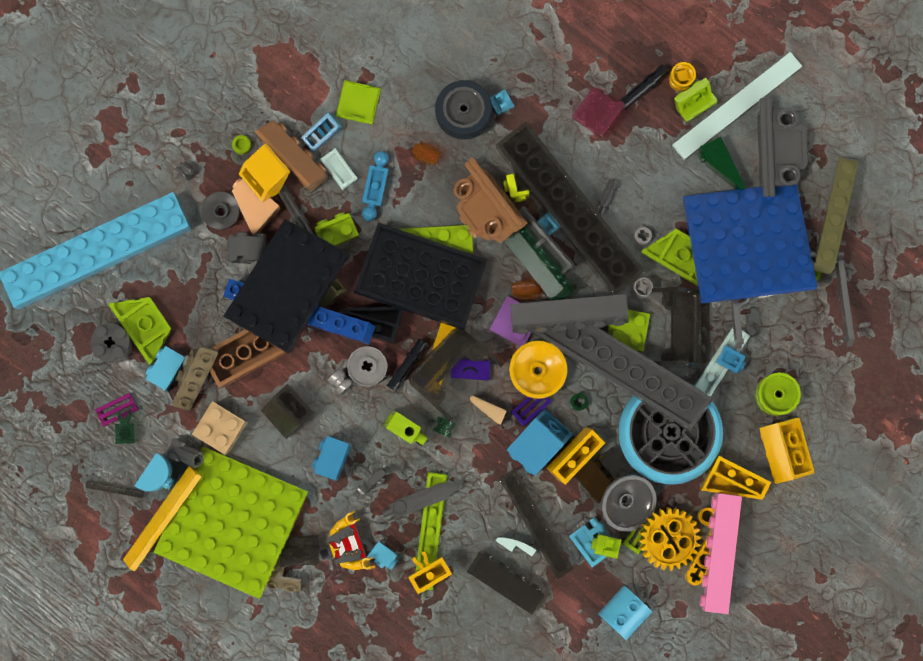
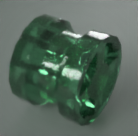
M438 416V424L432 431L450 438L451 429L456 424Z

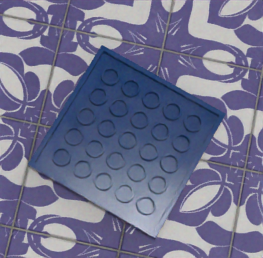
M797 183L793 186L775 187V197H763V188L761 187L747 188L743 191L730 190L683 196L701 304L817 289Z

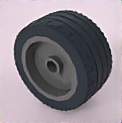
M458 80L452 82L440 92L436 100V119L440 128L453 138L461 140L475 138L486 130L491 121L492 102L490 96L482 86L473 81ZM466 107L467 111L462 112L460 108Z

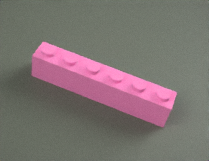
M716 494L715 497H712L711 509H714L713 517L710 516L709 528L712 529L711 536L707 537L709 555L705 556L704 567H707V572L702 578V587H705L704 595L700 596V606L706 612L729 613L741 496Z

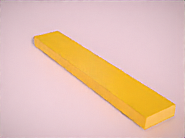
M189 466L124 557L123 560L129 569L135 571L200 480L201 476L193 467Z

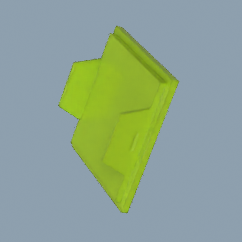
M344 80L336 117L373 125L381 88Z

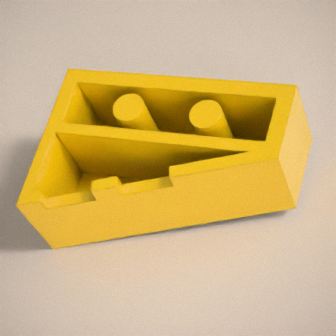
M717 456L699 490L763 500L771 482Z

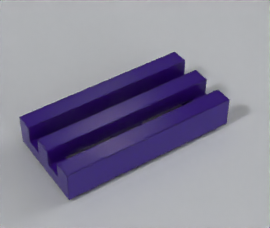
M527 397L511 411V414L524 426L552 402L549 397L537 399L518 415L516 412L532 399ZM543 399L546 400V402L542 406H540L534 413H532L527 419H525L524 421L521 419L539 402H541Z

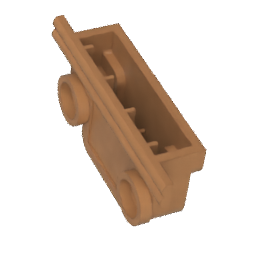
M472 157L465 163L471 175L466 179L459 180L454 187L455 196L461 199L457 205V211L461 215L459 219L466 226H469L470 229L468 231L474 238L479 236L486 241L493 239L496 242H503L513 232H517L524 227L527 222L492 175Z

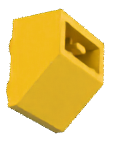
M266 143L244 162L239 175L263 202L280 193L290 171Z

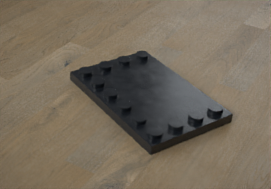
M284 219L223 317L289 354L350 255L348 252Z
M378 223L354 293L464 330L487 259Z

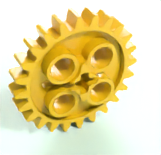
M667 507L665 513L660 508L659 515L652 512L653 519L646 517L648 524H642L645 530L639 531L643 538L638 539L640 543H643L639 549L645 551L642 555L645 558L649 557L647 561L650 564L654 562L653 566L656 568L660 566L662 570H665L668 566V569L673 571L675 565L676 568L680 569V563L687 566V559L693 561L691 554H698L694 548L701 546L696 542V540L701 539V536L696 535L700 529L694 527L697 522L691 521V515L685 516L686 512L683 510L679 513V509L674 508L672 512ZM676 521V527L670 530V523ZM661 525H663L665 531L670 536H672L671 540L674 543V545L678 548L679 553H676L673 545L668 542L669 539L666 536V534L662 531L660 527ZM660 532V538L654 541V534ZM686 537V543L680 546V539ZM670 548L669 555L663 556L664 550Z

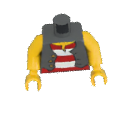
M354 510L336 522L329 532L330 537L327 538L329 546L321 548L319 551L323 560L334 557L336 564H340L342 568L351 570L372 569L375 566H371L369 561L374 559V557L367 558V553L356 525L360 518L356 520L353 518V513L356 512Z

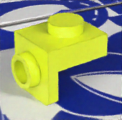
M514 174L506 175V181H503L505 192H509L510 200H515V202L525 201L526 197H529V190L517 192Z

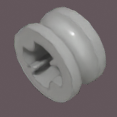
M646 227L638 228L634 234L635 241L640 245L649 243L652 238L651 231ZM640 231H644V234H648V237L645 238L646 241H642V238H638V235L641 234Z

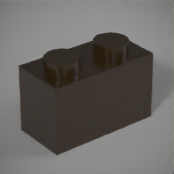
M590 459L574 476L595 502L599 504L606 488L614 480L610 475L605 476L602 472L604 468L597 460L593 461Z

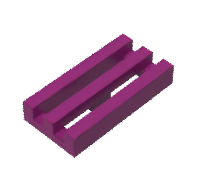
M131 393L95 409L102 427L138 411ZM126 399H129V402L117 408H114L104 414L101 413L102 411ZM132 405V409L105 421L104 418Z

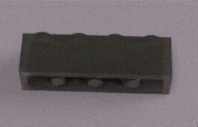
M486 551L483 554L479 552L467 572L528 613L533 614L544 597V594L541 593L543 589L535 583L532 586L526 583L527 578L518 572L516 575L509 572V566L503 562L497 564L493 561L494 556Z

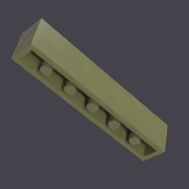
M840 157L836 164L814 258V271L831 275L835 268L859 163L857 161Z

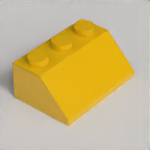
M800 418L759 428L775 484L815 473Z

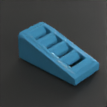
M328 112L301 139L314 152L343 126L331 112ZM329 120L335 127L332 129L326 121ZM322 125L328 130L327 134L321 128ZM316 130L322 135V139L315 133ZM310 135L317 141L316 144L311 141Z

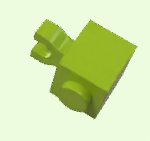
M597 534V538L593 537L591 549H594V554L617 559L621 539Z

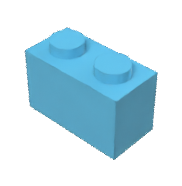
M165 346L164 349L161 348L158 351L155 364H151L147 369L146 380L168 392L176 379L178 370L183 368L185 357Z

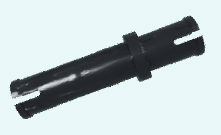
M661 64L650 75L647 74L641 83L618 101L624 110H627L651 88H655L657 83L669 74L665 66Z
M418 339L411 351L406 353L407 357L386 386L397 392L415 364L419 363V358L429 345Z

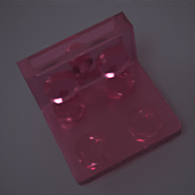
M592 87L572 114V118L602 139L624 109L625 104L620 100L616 103L598 89Z

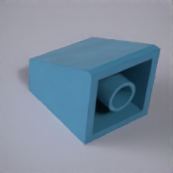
M544 408L509 446L507 451L512 459L519 461L523 465L526 472L536 476L563 447L573 433Z

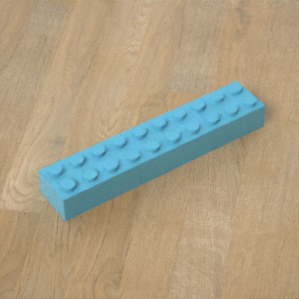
M172 192L0 271V279L13 307L19 310L192 230L177 195Z

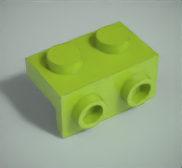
M706 78L695 82L691 88L680 92L674 98L676 110L686 122L718 102L711 92L710 82Z

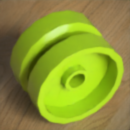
M779 372L770 374L760 380L756 386L754 396L756 404L761 411L767 415L780 416L790 413L797 407L800 402L801 391L799 384L793 377ZM775 392H780L781 395L776 397Z

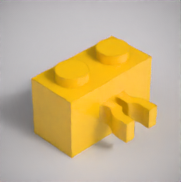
M421 552L424 556L425 567L421 562L417 561L416 557L412 558L413 562L420 567V570L409 575L408 578L418 594L452 575L442 556L429 563L426 552Z

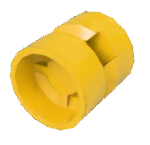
M687 62L676 64L669 76L671 88L678 92L688 90L696 77L694 67Z

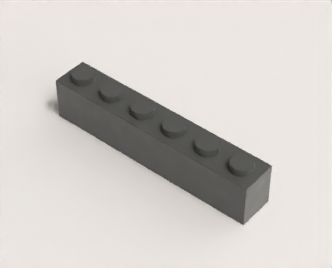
M626 294L510 304L513 333L526 334L530 331L543 333L554 329L564 331L567 328L584 329L589 326L601 328L605 325L622 326L628 323Z

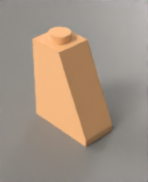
M239 178L233 185V195L253 235L260 234L281 208L271 198L262 202L247 183Z

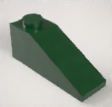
M721 137L699 147L697 155L701 163H705L707 168L736 190H745L746 187Z

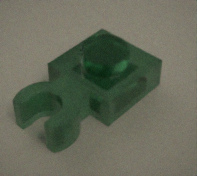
M120 410L117 412L120 424H115V444L135 443V424L129 423L132 417L131 410H128L126 418L121 417Z

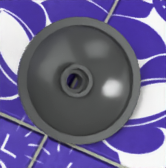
M624 475L614 480L606 488L601 500V512L605 521L611 527L620 531H632L642 527V524L648 522L646 517L651 518L652 512H654L656 507V493L653 486L645 478L638 475Z

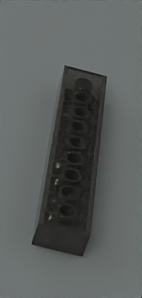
M524 122L496 144L495 149L611 295H617L645 272L527 122Z

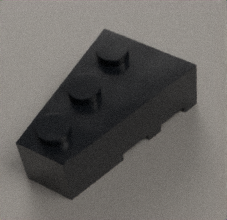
M386 306L343 308V315L369 322L375 326L371 339L392 345L395 344L404 310Z

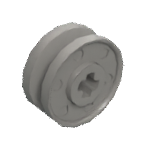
M360 347L352 352L348 359L347 370L349 376L360 386H375L387 374L388 365L386 358L380 350L374 347ZM364 362L373 364L371 371L368 372L366 369H362Z

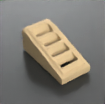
M475 396L470 397L471 403L497 424L501 425L507 412L506 410Z

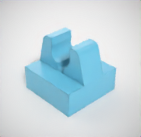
M505 89L490 97L492 107L497 116L514 107Z

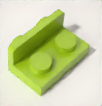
M339 213L334 216L335 219L331 221L327 219L322 220L314 227L318 237L335 246L359 237L350 213Z

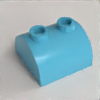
M156 453L135 484V487L143 491L153 492L163 489L170 490L176 481L173 479L174 468L171 461L163 454Z
M623 585L600 610L598 615L627 641L650 616L652 611Z

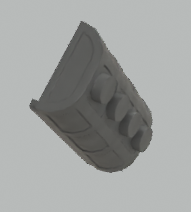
M524 206L519 212L527 224L517 232H513L505 241L544 286L551 287L575 264Z

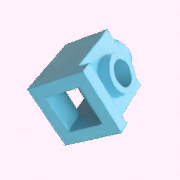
M378 541L367 556V558L374 557L375 560L373 562L381 568L386 566L391 570L398 562L395 559L397 554L380 541Z

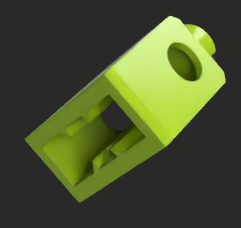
M394 410L391 411L383 424L384 428L410 444L414 441L418 445L423 446L428 438L420 432V426ZM407 427L411 429L408 435L405 433Z

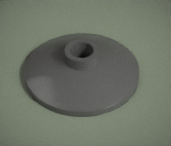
M216 192L205 199L202 205V217L211 228L224 230L233 226L238 220L240 208L236 199L231 194ZM220 209H225L223 215L219 214Z

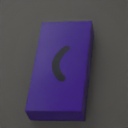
M452 359L451 378L489 381L491 361Z

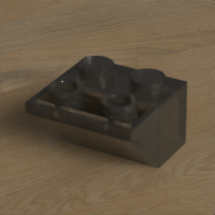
M289 384L274 395L261 410L286 439L315 414Z

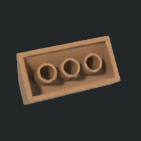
M273 120L257 129L255 134L263 144L267 143L278 158L287 166L289 171L310 193L327 178L325 174L327 170L320 163L316 165L313 162L312 154L307 149L303 151L299 147L301 143L294 136L290 138L285 133L287 129L282 123L279 122L277 124Z

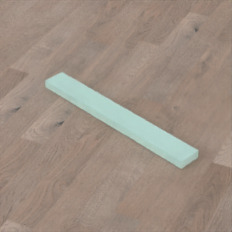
M789 52L672 145L673 148L685 160L698 150L700 146L707 143L759 102L760 98H764L797 72L802 65Z

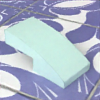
M497 537L495 540L511 552L515 546L530 556H533L536 552L531 546L514 539Z

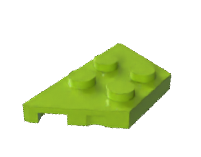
M674 229L642 250L641 253L698 286L690 238L685 233Z
M147 297L109 303V307L128 332L148 364H153L158 351L163 347L172 331V328L153 300Z

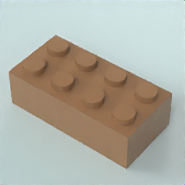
M243 330L212 347L218 350V355L210 369V373L218 388L222 389L287 353L247 330Z

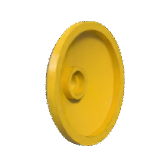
M545 341L528 342L514 353L509 367L510 378L516 389L523 395L535 399L546 398L555 394L563 386L567 376V363L562 352L553 344ZM540 368L542 370L541 374H536L534 369Z

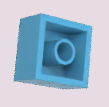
M329 436L326 439H322L319 450L322 451L319 458L315 457L312 468L315 469L314 473L338 481L351 444Z

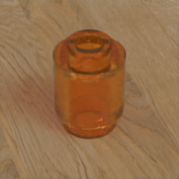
M420 141L419 144L415 143L411 152L414 154V159L429 166L431 164L435 166L441 154L437 150L438 148L423 141Z
M519 280L516 283H512V297L518 300L536 299V295L540 294L539 283H535V280Z

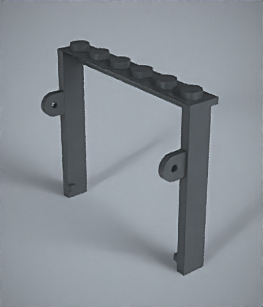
M811 252V257H812V262H813V263H814V258H815L816 252ZM838 252L835 264L838 281L836 297L837 301L841 303L845 332L843 342H846L847 347H852L855 337L843 259L844 252ZM738 299L730 300L735 349H741L744 339H742Z

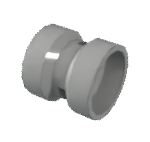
M645 277L639 278L632 288L634 295L638 298L648 297L653 290L651 280Z
M343 368L339 369L328 379L331 385L337 387L336 391L339 395L354 384L351 378H347Z

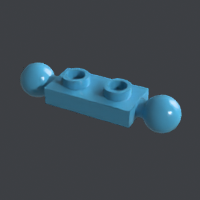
M384 151L375 153L374 162L376 166L370 165L362 200V203L368 204L362 211V217L366 221L375 220L377 217L375 206L381 207L389 171V169L383 168L389 161V156Z

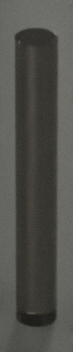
M88 480L86 482V488L138 498L144 497V491Z

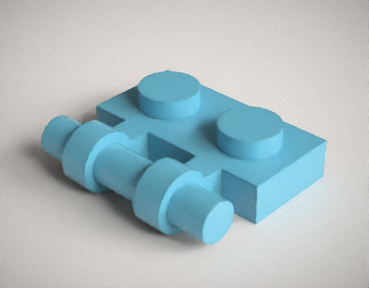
M596 517L589 521L593 526L591 530H588L583 525L569 535L591 567H594L607 557L593 553L594 549H591L593 535L598 533L599 535L612 537L608 535L604 529L605 526L602 522L599 523Z

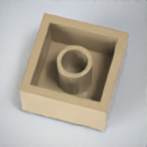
M212 401L192 435L221 453L228 455L248 422Z

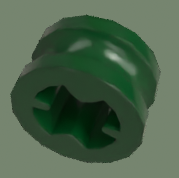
M578 393L571 398L570 404L574 410L581 411L587 407L588 400L584 394ZM577 397H581V400L584 399V403L581 404L580 408L574 405Z

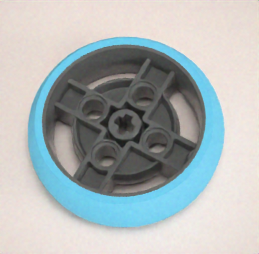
M634 396L628 401L619 422V441L628 463L639 474L661 484H682L696 479L712 466L720 452L723 440L722 420L713 401L704 412L709 427V439L704 453L697 446L700 436L698 423L692 431H689L660 413L663 418L662 422L655 423L652 417L654 413L660 412ZM637 412L645 418L642 426L644 445L638 451L632 436L633 422ZM668 427L670 429H675V431L673 432L675 434L674 437L672 435L667 436ZM654 440H659L662 444L659 451H655L652 448ZM682 441H686L689 444V449L686 452L681 451L679 448ZM656 458L665 461L683 459L689 467L677 471H665L655 468L650 464Z

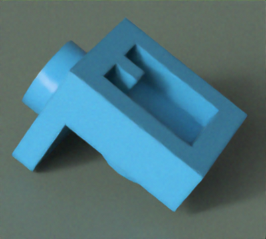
M725 345L715 363L736 374L738 371L741 372L746 364L744 361L746 356Z

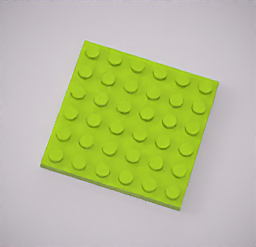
M202 447L200 452L203 453L204 460L197 468L193 467L201 478L163 531L153 553L261 599L306 500L308 491Z

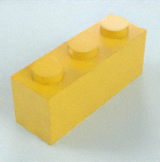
M585 427L546 469L558 481L566 485L605 442L592 429Z

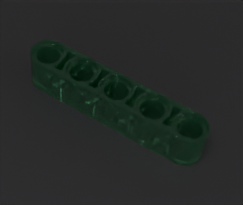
M525 226L517 232H513L504 240L552 301L565 300L573 293L572 285L541 246L537 248L535 245L537 241Z

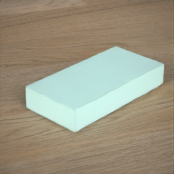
M336 148L320 159L342 190L358 180Z

